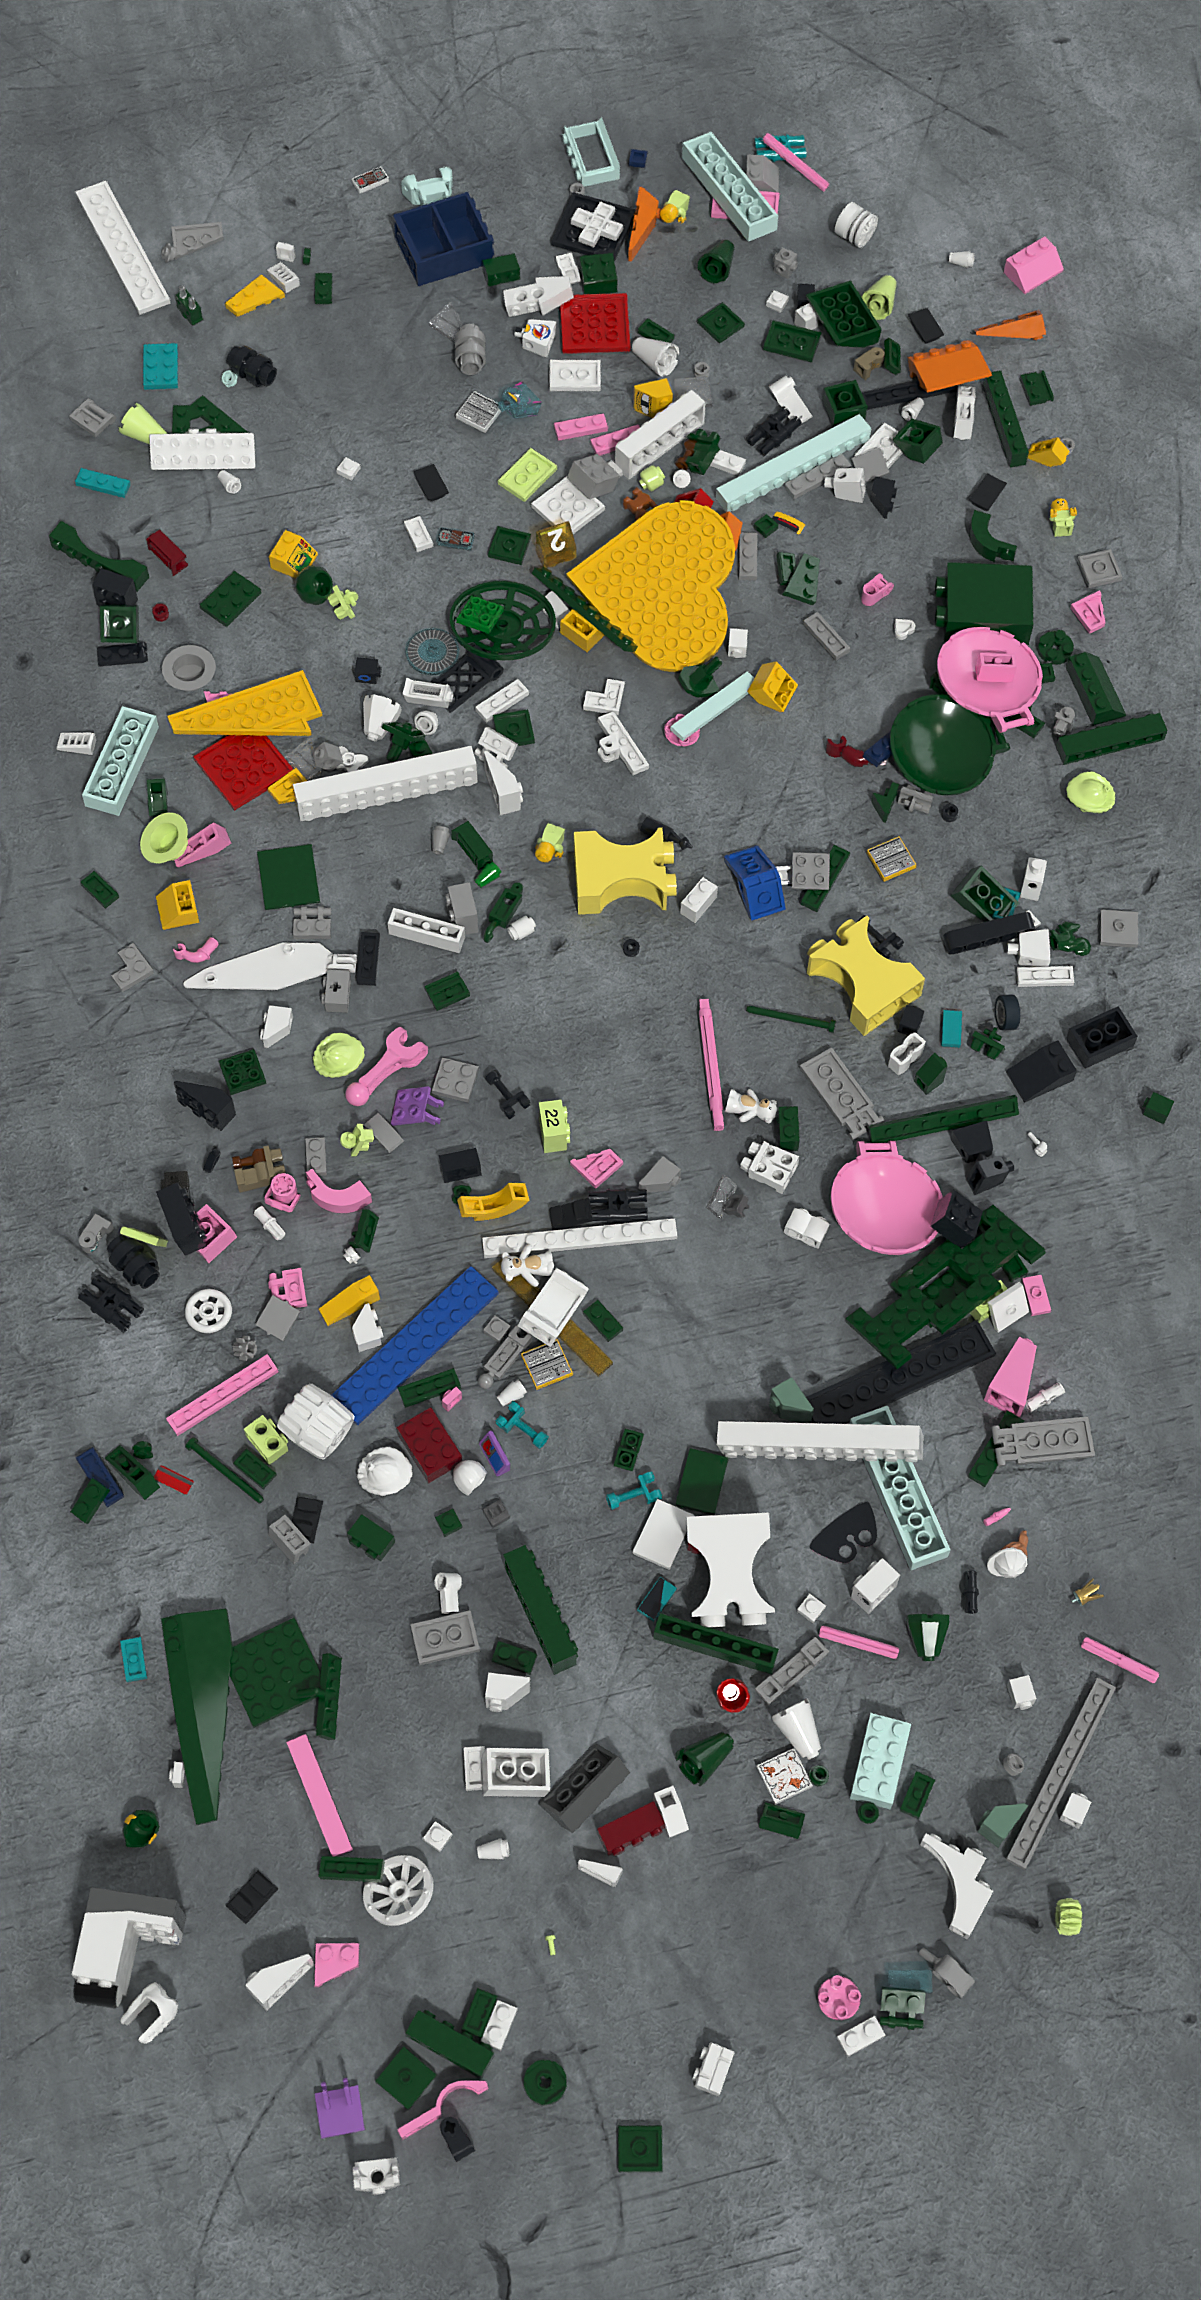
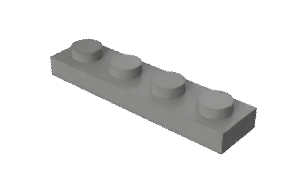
M840 454L786 482L784 488L793 499H796L823 485L826 477L834 478L837 469L851 468V464L843 454Z

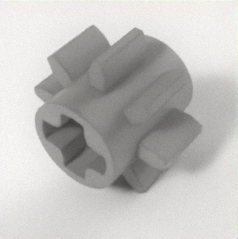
M250 1336L236 1338V1342L232 1346L234 1356H239V1360L247 1361L248 1358L253 1359V1355L257 1351L256 1341L250 1340Z

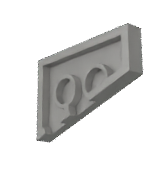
M221 222L171 227L173 246L176 249L175 260L223 240Z

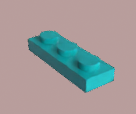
M84 468L80 469L75 480L76 486L125 498L131 485L130 480Z

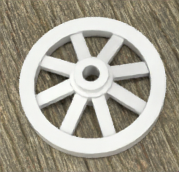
M408 1855L394 1856L385 1860L384 1873L391 1883L390 1887L377 1885V1882H366L363 1890V1901L368 1913L379 1923L389 1926L402 1925L415 1919L427 1907L433 1893L432 1875L421 1860ZM402 1866L401 1880H396L390 1869ZM410 1866L417 1868L419 1872L408 1883ZM423 1879V1890H413L415 1886ZM373 1891L389 1895V1897L373 1903ZM419 1898L417 1903L412 1907L409 1902L410 1899ZM393 1903L387 1915L377 1911ZM404 1905L406 1912L395 1915L400 1906Z

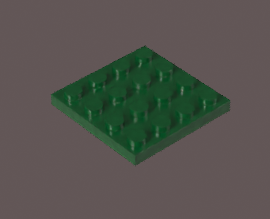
M295 1618L233 1646V1656H231L230 1666H232L231 1675L229 1676L253 1728L317 1698V1696L298 1698L297 1691L301 1689L315 1687L320 1689L321 1672Z

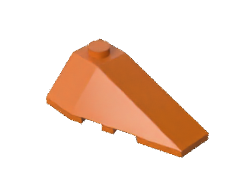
M639 187L636 215H634L633 230L629 244L628 261L631 262L656 226L657 218L660 219L661 208H659V201L643 187Z

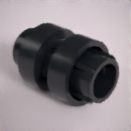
M246 345L241 348L239 346L233 347L227 356L226 362L231 366V372L240 378H246L247 382L256 387L262 385L270 386L276 378L277 369L273 367L272 360L263 354L257 355L254 349Z
M125 1235L117 1236L107 1247V1252L110 1254V1264L117 1271H123V1277L131 1286L140 1285L142 1289L150 1287L160 1276V1272L156 1269L157 1260L149 1252L143 1253L144 1247L137 1239H127Z

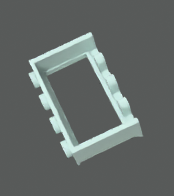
M602 117L596 122L568 128L564 126L562 141L563 144L567 145V155L571 156V166L576 170L575 176L577 181H580L585 187L620 179V165ZM599 133L610 166L586 171L575 138Z

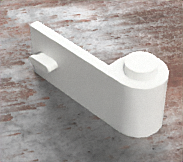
M784 376L770 385L769 389L781 407L785 406L790 411V415L787 416L789 420L797 416L804 423L812 415L795 391L794 386L796 384L792 377Z

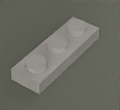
M741 532L739 580H757V533Z
M818 612L804 620L803 625L835 660L850 652V647Z

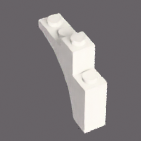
M926 1833L920 1845L932 1853L941 1863L949 1877L953 1890L954 1911L949 1929L968 1939L993 1893L987 1883L975 1881L986 1858L981 1851L975 1848L970 1849L967 1847L965 1853L962 1854L956 1846L951 1844L948 1846L942 1843V1839L937 1835Z

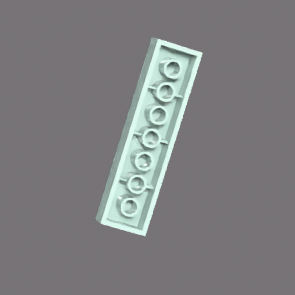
M712 132L683 142L682 159L748 242L777 230L778 214Z
M888 1405L853 1417L850 1420V1424L896 1425ZM862 1458L910 1571L947 1558L950 1553L949 1545L913 1462H906L905 1459H897L896 1462H888L885 1459L866 1461L865 1458Z

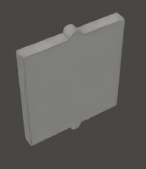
M881 448L852 458L855 468H863L865 483L874 480L875 476L882 477L890 474L886 464L887 459L884 458Z
M272 1295L255 1325L267 1331L268 1335L272 1334L284 1341L301 1311L289 1305L288 1301L284 1302Z

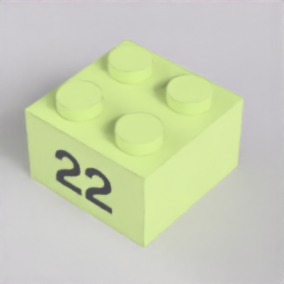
M562 1100L539 1102V1122L544 1153L567 1150V1143H570L567 1108L562 1105Z

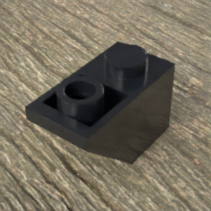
M875 476L870 501L881 516L887 519L888 512L893 510L894 502H891L892 498L895 499L897 494V488H894L895 480Z

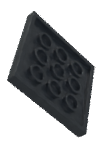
M573 192L551 241L552 246L584 255L613 253L615 262L636 214V209ZM600 202L615 207V213L611 220L623 225V230L616 241L600 236L594 247L579 242V236L583 228L571 224V219L578 208L594 213Z

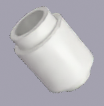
M525 915L511 923L507 930L514 941L517 939L521 940L535 932L534 927L536 925L531 917L528 918Z

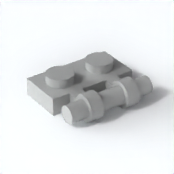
M307 906L294 908V916H301V919H294L293 938L331 939V919H324V915H331V908H324V906H318V908H307ZM307 915H318V919H307Z

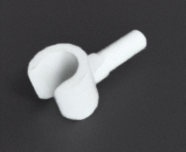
M1029 1132L1028 1136L1037 1146L1034 1149L1035 1153L1040 1157L1044 1156L1047 1152V1144L1040 1142L1032 1132Z

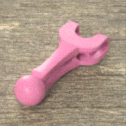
M402 1027L396 1028L387 1036V1051L380 1061L366 1075L361 1077L359 1082H354L347 1087L345 1091L346 1100L353 1106L364 1105L375 1088L389 1075L402 1067L411 1068L417 1066L428 1054V1046L422 1042H417L411 1047L403 1046L407 1041V1031Z

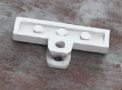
M614 711L598 717L597 722L607 736L599 742L601 747L597 753L602 761L611 762L618 759L620 755L632 775L648 770L649 764Z

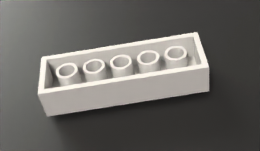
M690 390L688 393L683 394L676 402L669 404L665 410L657 413L649 422H645L638 430L631 432L626 439L619 441L615 447V464L623 470V475L630 480L685 439L689 433H693L701 427L705 421L706 402L693 390Z

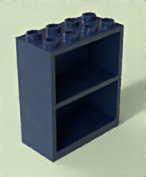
M468 192L393 215L394 238L418 286L482 267V260L490 259L494 256V249L492 247L494 244L493 236L488 233L487 224L482 221L481 212L476 209L475 200L470 197Z

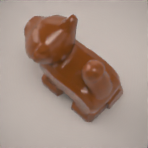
M639 488L632 492L634 494L632 499L627 496L623 500V508L630 510L635 515L636 521L649 512L646 510L649 507L653 509L659 506L648 494L643 493Z

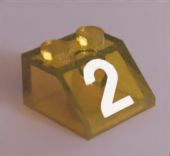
M569 521L536 531V553L543 567H554L559 563L568 562L576 558V544Z

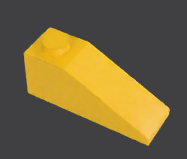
M369 1275L340 1292L320 1307L319 1312L327 1326L363 1309L365 1304L369 1303L371 1305L380 1300L379 1290Z

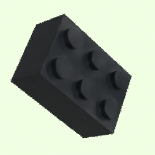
M1119 1006L1069 1028L1066 1039L1086 1069L1134 1047L1138 1036Z
M177 1182L156 1191L173 1239L183 1254L186 1256L206 1247L204 1240L207 1238L206 1233L200 1227V1217L194 1211L193 1206L195 1204L192 1197L188 1195L186 1188H181Z

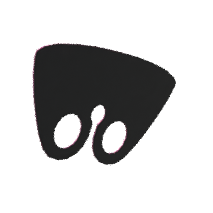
M861 1503L830 1523L813 1539L810 1549L828 1559L849 1563L855 1558L857 1549L852 1542L847 1540L848 1535H852L854 1541L861 1547L873 1545L877 1539V1527L870 1503ZM863 1530L869 1531L872 1535L871 1540L867 1543L859 1539V1533ZM842 1546H849L852 1549V1555L844 1558L839 1554V1549Z

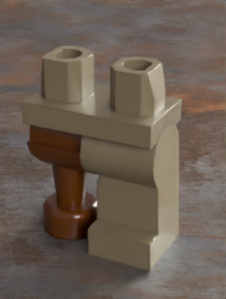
M268 1145L261 1149H255L251 1156L240 1159V1156L232 1157L240 1193L268 1186L276 1175L286 1174L284 1165L275 1167L273 1165V1162L283 1160L281 1148L270 1150ZM253 1165V1168L242 1170V1166Z

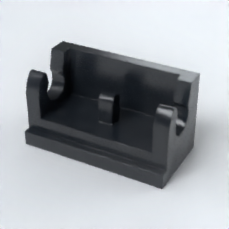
M476 1148L439 1155L444 1183L482 1176L481 1164Z

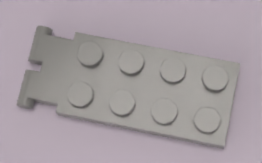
M832 1047L800 1065V1070L841 1126L845 1125L848 1128L851 1140L867 1132L864 1126L868 1127L869 1125L884 1122L881 1115L877 1116L873 1111V1103Z
M1088 1417L1011 1424L1010 1428L1000 1429L998 1425L991 1427L994 1444H1001V1448L995 1449L999 1467L1005 1466V1462L1016 1461V1465L1095 1456Z

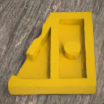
M295 768L268 787L267 791L278 804L295 802L293 784L306 782L307 780Z

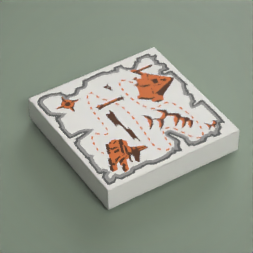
M794 1748L756 1766L775 1805L813 1787Z

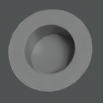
M185 645L172 650L165 657L162 664V674L167 683L174 688L185 691H195L205 686L213 678L216 669L213 656L206 649L195 645Z

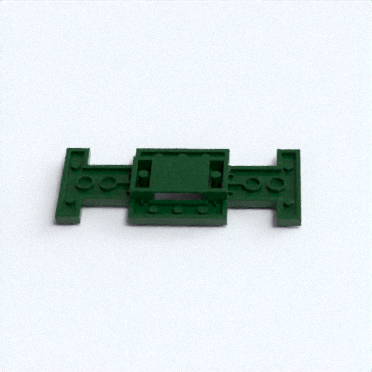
M992 1205L982 1213L980 1220L989 1228L963 1249L946 1240L890 1284L891 1289L900 1296L899 1299L874 1318L860 1307L845 1318L846 1323L891 1365L898 1369L912 1358L911 1353L901 1344L926 1325L930 1328H936L943 1334L1002 1288L1001 1283L991 1275L1017 1254L1028 1263L1033 1264L1046 1254L1045 1248L996 1206ZM945 1267H949L946 1273L921 1291L919 1289Z

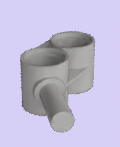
M925 1948L920 1950L919 1955L934 1965L932 1973L940 1981L947 1984L946 1986L950 1992L962 1999L975 1983L974 1979L951 1956L945 1954L942 1958H937Z

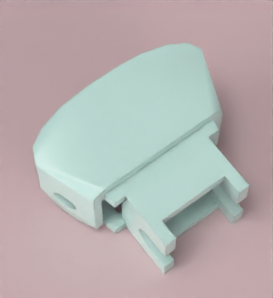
M449 167L439 168L442 178H432L419 182L416 181L414 174L408 175L401 182L402 195L413 205L420 206L449 198L452 195L453 186L452 170Z

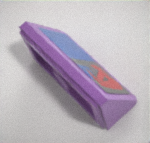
M489 1431L480 1441L479 1445L495 1475L500 1476L510 1471V1462L493 1431Z

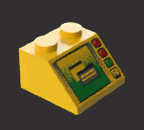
M285 530L269 555L270 566L273 570L296 578L304 567L313 564L318 556V552L301 536Z

